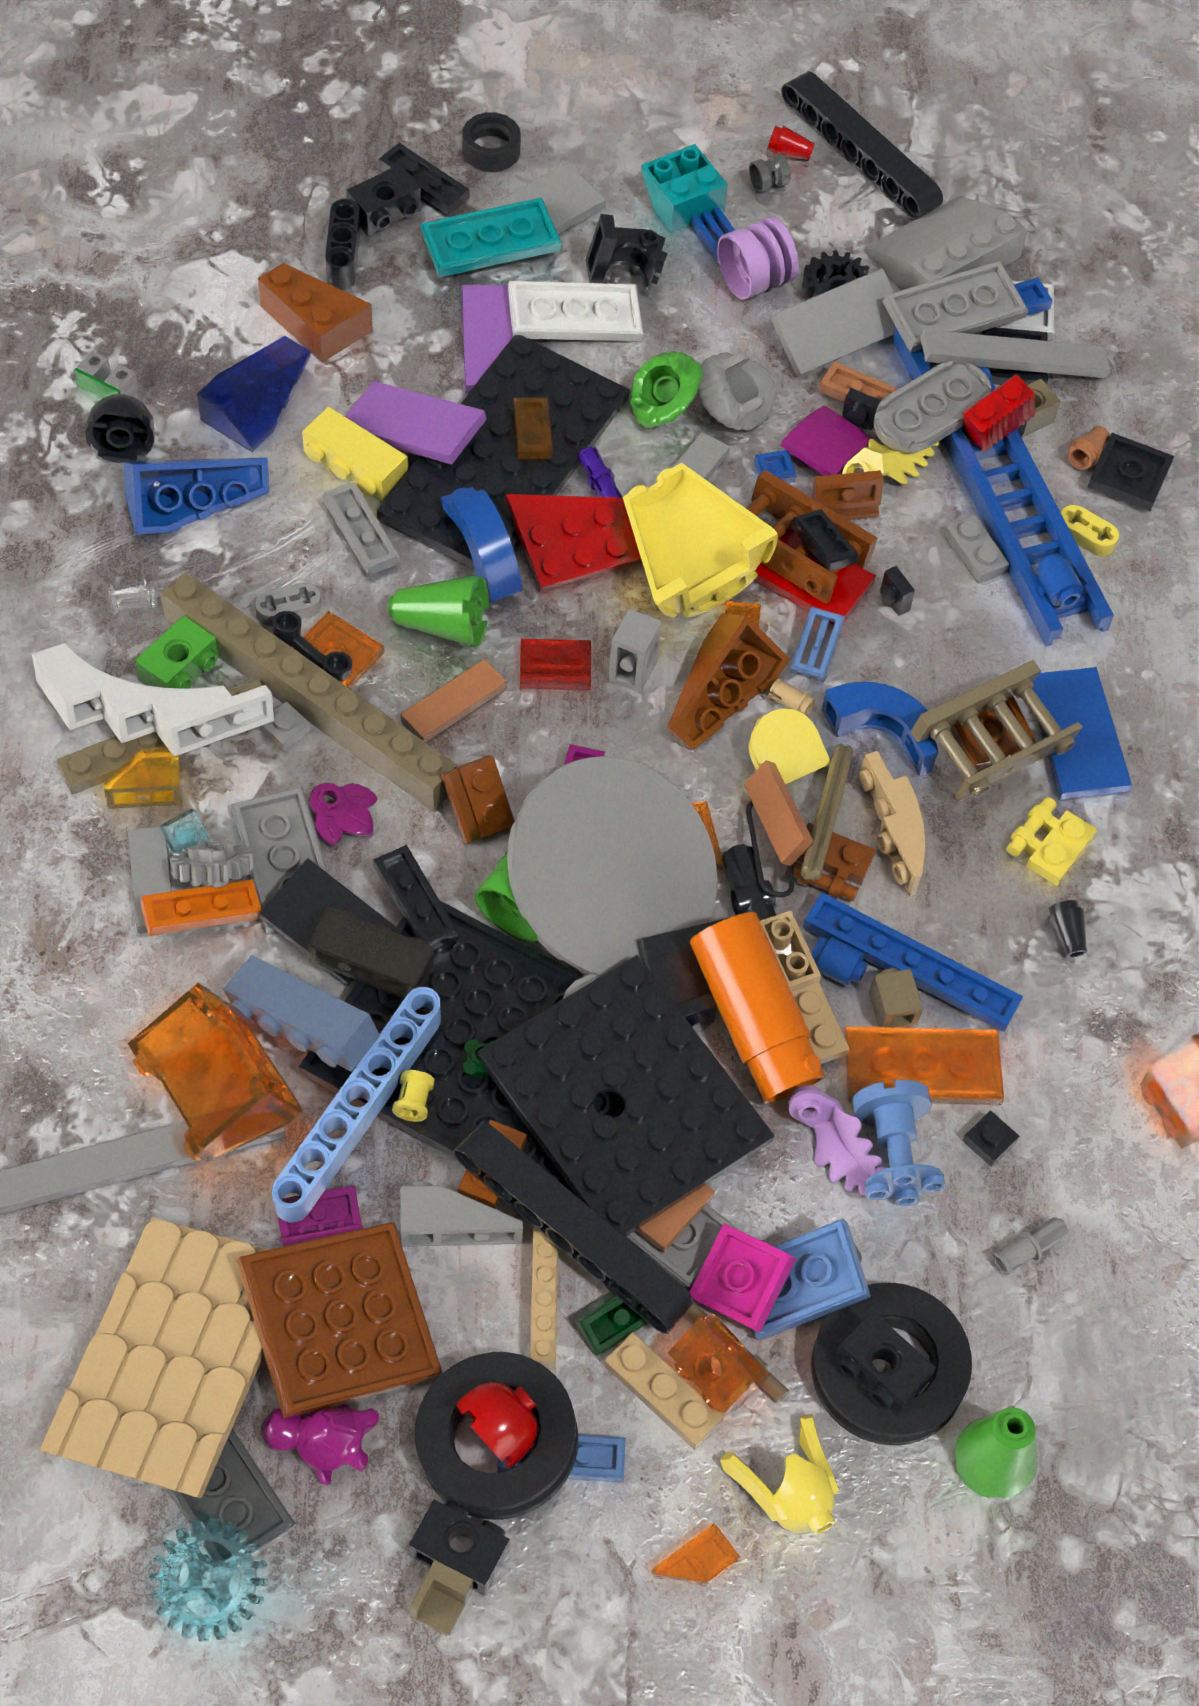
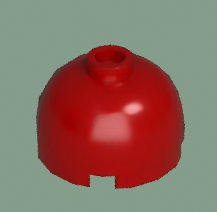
M490 1381L482 1383L470 1390L455 1403L462 1415L467 1412L474 1420L470 1424L471 1427L501 1461L505 1460L507 1467L511 1468L532 1447L537 1435V1422L531 1410L536 1406V1403L521 1386L513 1390L503 1382Z

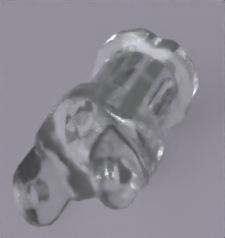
M144 578L138 579L135 584L117 587L114 584H108L114 616L119 615L120 611L142 608L146 611L156 608L157 605H162L161 593L171 583L166 579L151 580Z

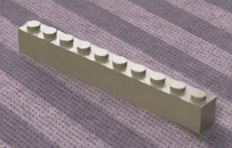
M186 572L161 593L164 617L167 621L174 625L185 615L216 637L220 659L252 682L259 679L262 686L266 685L273 697L281 703L287 701L313 726L434 812L448 798L441 773L456 769L457 764Z

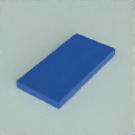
M1097 667L1040 673L1033 682L1035 685L1033 690L1060 728L1063 730L1077 722L1083 727L1074 738L1076 744L1070 750L1061 755H1057L1056 752L1048 755L1060 800L1130 792L1132 787L1131 779ZM1038 722L1042 738L1045 739L1049 737L1040 725V723Z

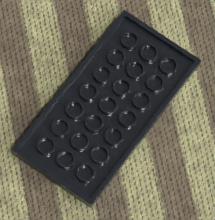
M514 335L461 403L462 405L484 410L487 418L453 464L419 456L377 509V519L475 570L466 540L459 527L443 510L441 497L450 495L460 488L473 487L476 491L484 489L505 525L515 552L520 546L521 541L505 501L506 494L557 496L580 465V461L577 458L579 452L595 445L629 399L630 389L522 335Z

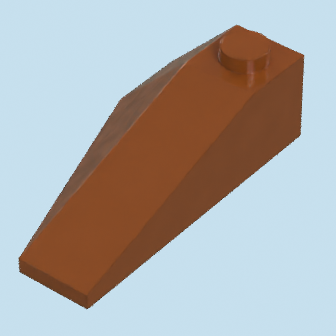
M722 613L700 647L667 729L689 750H694L723 727L726 719L735 712L744 710L748 706L747 702L757 694L764 693L771 688L790 658L747 615Z

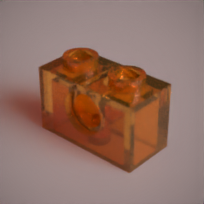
M716 1314L699 1318L668 1352L675 1361L677 1371L684 1378L693 1381L703 1392L702 1396L705 1402L712 1409L720 1411L723 1415L739 1409L771 1375ZM713 1357L721 1364L722 1371L720 1376L716 1375L712 1369L711 1362Z

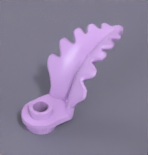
M805 1085L795 1089L788 1103L789 1112L794 1119L814 1129L816 1134L815 1164L818 1167H823L829 1163V1179L831 1182L835 1183L843 1176H846L844 1186L846 1191L852 1192L858 1185L859 1194L862 1196L866 1195L864 1187L866 1179L874 1173L887 1168L878 1167L882 1163L879 1156L867 1154L873 1144L869 1139L857 1136L861 1129L860 1120L857 1117L844 1113L839 1100L822 1093L815 1086Z

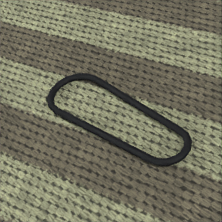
M750 801L746 807V816L760 886L766 893L772 896L787 897L794 891L793 864L788 866L789 888L787 891L777 892L765 884L751 813L754 805Z

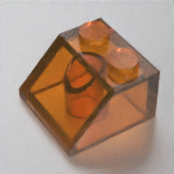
M1197 1033L1152 1065L1140 1083L1144 1099L1149 1105L1155 1107L1162 1118L1164 1130L1171 1138H1175L1180 1148L1199 1141V1035Z

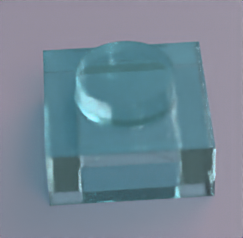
M190 809L160 825L173 853L182 852V848L195 846L197 841L210 839L197 811L194 809Z

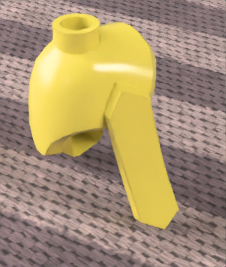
M813 1413L800 1416L799 1443L809 1461L795 1453L787 1456L784 1459L786 1466L785 1476L774 1495L770 1487L734 1452H727L720 1459L723 1470L754 1498L772 1521H778L784 1529L796 1534L812 1532L814 1535H818L836 1523L831 1513L835 1503L834 1495L839 1492V1488L820 1445Z

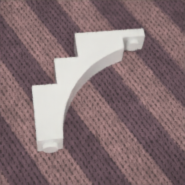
M67 643L32 654L36 681L69 730L105 719L121 743L156 732L172 755L177 756L274 721L272 693L266 685L235 696H231L224 685L189 689L154 687L129 682L96 669L74 653Z

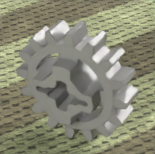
M200 840L197 841L195 846L182 848V852L173 853V856L170 857L171 875H173V879H180L181 882L191 881V885L195 887L201 885L213 886L214 888L227 886L229 880L241 879L242 875L251 874V870H253V855L250 852V848H242V845L233 846L232 841Z

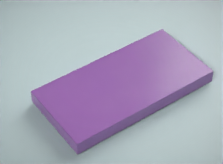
M462 285L465 393H469L513 338L508 285Z
M376 381L371 383L345 416L395 449L448 464H453L487 419L484 410Z

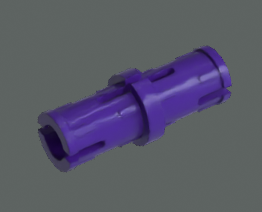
M590 446L579 452L577 458L589 477L588 484L591 489L595 490L599 497L623 498L614 481L615 475L610 468L605 466L598 449L595 446L594 448Z

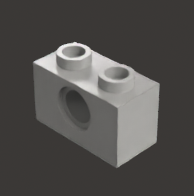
M628 609L612 639L608 681L641 693L657 663L661 620L654 618L648 613H640L633 609Z

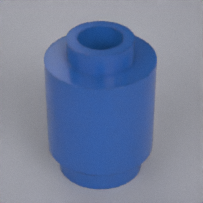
M1054 554L1046 557L1038 564V579L1054 606L1069 607L1080 599L1084 587L1067 559H1064L1060 554Z
M822 936L812 951V957L819 972L847 987L853 981L859 983L868 967V963L863 961L865 957L864 952L834 937L829 940Z

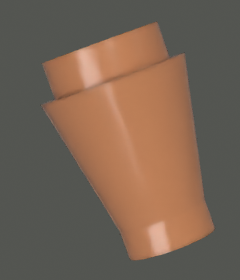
M1095 426L1090 432L1073 441L1069 446L1068 452L1070 463L1080 470L1096 466L1110 438L1108 430L1102 426Z

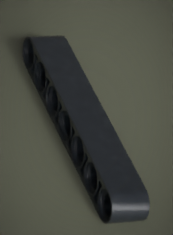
M807 71L782 85L781 94L786 105L908 217L916 220L942 205L943 194L940 187L815 73Z
M480 1121L453 1150L455 1158L465 1169L657 1331L669 1334L694 1304V1299L687 1289L489 1123Z

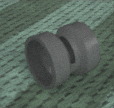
M783 154L773 155L767 161L759 159L751 162L749 165L750 179L757 192L767 191L772 185L780 187L790 182V167Z

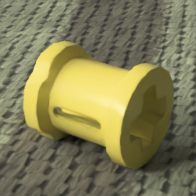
M405 1070L401 1073L400 1083L402 1087L398 1101H395L393 1104L392 1112L397 1117L407 1121H423L428 1115V1110L425 1106L428 1093L434 1087V1078L425 1072Z

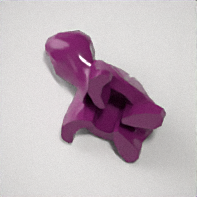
M342 1404L339 1407H329L313 1411L306 1417L298 1415L283 1419L281 1409L277 1408L264 1419L261 1425V1435L271 1450L279 1452L297 1449L301 1459L315 1471L319 1482L327 1486L331 1484L333 1470L343 1465H349L361 1472L366 1468L368 1455L361 1449L362 1439L366 1433L376 1426L379 1420V1413L372 1408L358 1411Z

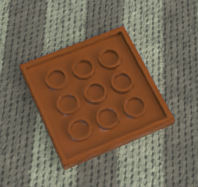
M394 1222L239 1257L237 1264L283 1419L433 1381L443 1373Z

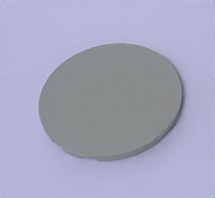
M600 756L580 759L566 764L549 774L529 792L522 802L523 805L517 819L511 827L508 842L507 861L510 886L522 918L527 919L529 925L538 936L537 940L558 960H564L571 966L579 969V972L583 974L602 976L636 955L644 963L638 944L639 940L710 921L717 893V866L710 836L701 817L689 799L678 787L657 771L635 761L619 757Z

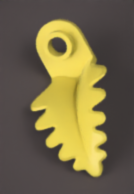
M870 439L869 447L863 448L844 466L842 474L856 473L860 469H863L864 472L881 470L883 476L888 475L899 483L906 484L908 481L904 473L918 477L919 472L915 464L923 468L927 467L928 462L924 456L933 457L935 452L931 446L919 452H901L888 447L886 444L882 445L876 439ZM939 441L933 444V446H938Z

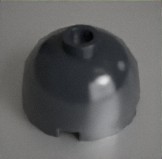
M112 394L104 397L91 408L85 428L86 442L90 448L92 445L94 449L98 450V456L104 460L115 463L136 461L137 456L145 451L147 455L154 444L153 416L144 403L135 397L125 394Z

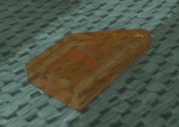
M713 1523L651 1570V1574L657 1579L668 1578L689 1582L688 1584L707 1586L739 1562L741 1557L718 1526Z

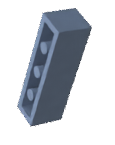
M253 955L248 958L223 988L231 1003L229 1009L243 1021H248L250 1018L257 1022L268 1034L272 1036L280 1034L286 1037L297 1049L303 1052L309 1049L317 1053L318 1057L331 1067H336L338 1064L352 1072L380 1037L370 1014Z

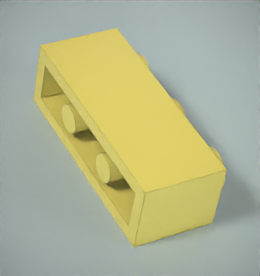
M329 406L302 431L304 453L309 459L326 466L338 478L355 482L362 493L367 496H373L382 503L408 471V456Z

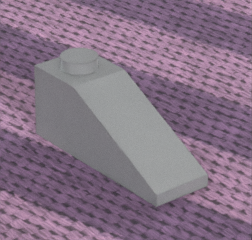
M419 1181L413 1182L409 1186H400V1233L402 1247L522 1244L523 1221L441 1185H432L429 1182Z

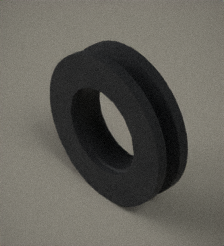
M906 1284L868 1285L870 1298L829 1313L824 1318L812 1351L811 1374L813 1384L825 1410L841 1427L863 1440L881 1445L899 1446L912 1444L937 1433L956 1413L967 1392L971 1379L972 1355L970 1344L956 1316L933 1295ZM872 1311L890 1327L904 1330L918 1339L929 1354L931 1363L936 1367L926 1389L915 1396L898 1416L890 1409L884 1410L879 1407L871 1398L869 1391L862 1387L858 1380L852 1381L842 1373L838 1367V1361L835 1360L840 1344Z
M489 1352L471 1356L456 1363L443 1372L430 1386L417 1413L415 1446L430 1485L444 1501H452L467 1510L468 1515L472 1517L503 1520L534 1511L549 1501L560 1490L569 1477L576 1460L578 1427L573 1406L566 1389L556 1375L548 1368L520 1354ZM490 1381L503 1382L513 1390L521 1386L536 1403L532 1411L539 1422L540 1430L536 1447L526 1461L509 1471L497 1473L474 1470L461 1460L455 1447V1434L458 1424L465 1416V1414L462 1415L455 1403L479 1384Z

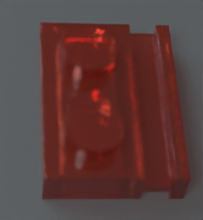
M521 638L520 689L591 691V640Z

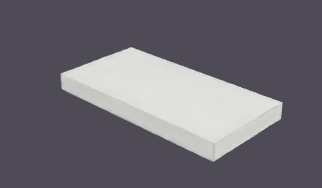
M509 281L507 289L513 337L514 335H522L528 339L642 340L643 329L636 284Z

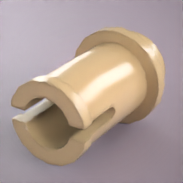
M780 678L773 683L768 694V698L771 700H775L789 709L797 710L806 716L811 713L816 699L811 697L812 693L809 691L803 693Z

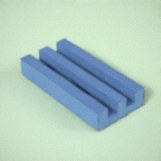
M815 607L810 608L790 673L797 675V672L804 674L803 677H816L817 681L824 683L845 616ZM815 618H822L807 665L801 664ZM832 621L835 622L821 667L818 669L814 665L828 623Z

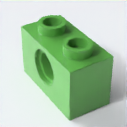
M183 615L135 659L138 681L144 685L154 687L191 688L193 682L203 672L210 671L219 658L216 637Z

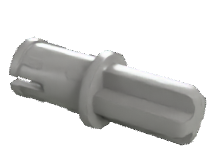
M1053 1217L1030 1232L1026 1230L1020 1232V1238L999 1251L993 1252V1260L1004 1275H1009L1011 1271L1029 1260L1041 1259L1042 1252L1067 1238L1069 1230L1061 1218Z

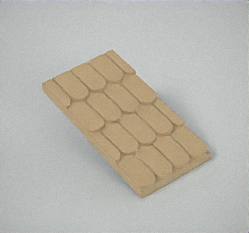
M151 1217L150 1222L143 1230L126 1271L122 1273L97 1332L88 1344L72 1383L63 1395L39 1451L202 1498L264 1356L237 1261L240 1256L271 1249Z

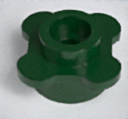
M476 1039L466 1042L464 1050L467 1053V1061L463 1064V1070L467 1075H474L478 1078L490 1077L483 1067V1063L477 1058V1051L490 1043H479Z

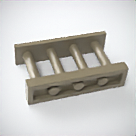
M1034 660L921 714L910 731L918 743L930 737L933 740L937 739L966 779L955 794L958 801L970 795L977 798L986 793L993 783L1054 752L1057 755H1061L1076 744L1074 738L1083 728L1081 724L1077 722L1062 730L1034 692L1035 685L1033 682L1041 672V669ZM1016 696L1017 699L1022 698L1049 737L1034 744L1006 705L1007 699ZM987 709L989 712H994L1021 751L1006 758L979 720V713ZM958 723L961 726L966 725L993 765L978 772L950 733L951 727Z

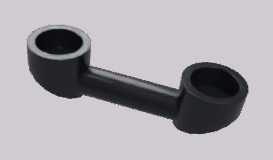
M281 611L274 616L273 635L296 649L304 657L338 681H342L351 675L353 662L348 654L335 651L325 656L301 636L302 620L298 614L292 611Z

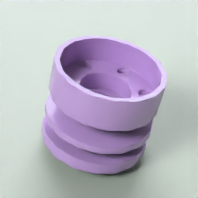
M767 217L760 222H754L747 229H736L721 235L718 240L717 256L722 275L730 290L741 300L762 294L768 287L777 288L781 284L792 282L798 275L799 262L794 241L788 229L776 217Z

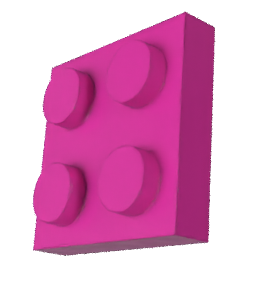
M724 1223L689 1293L695 1301L760 1333L796 1258Z

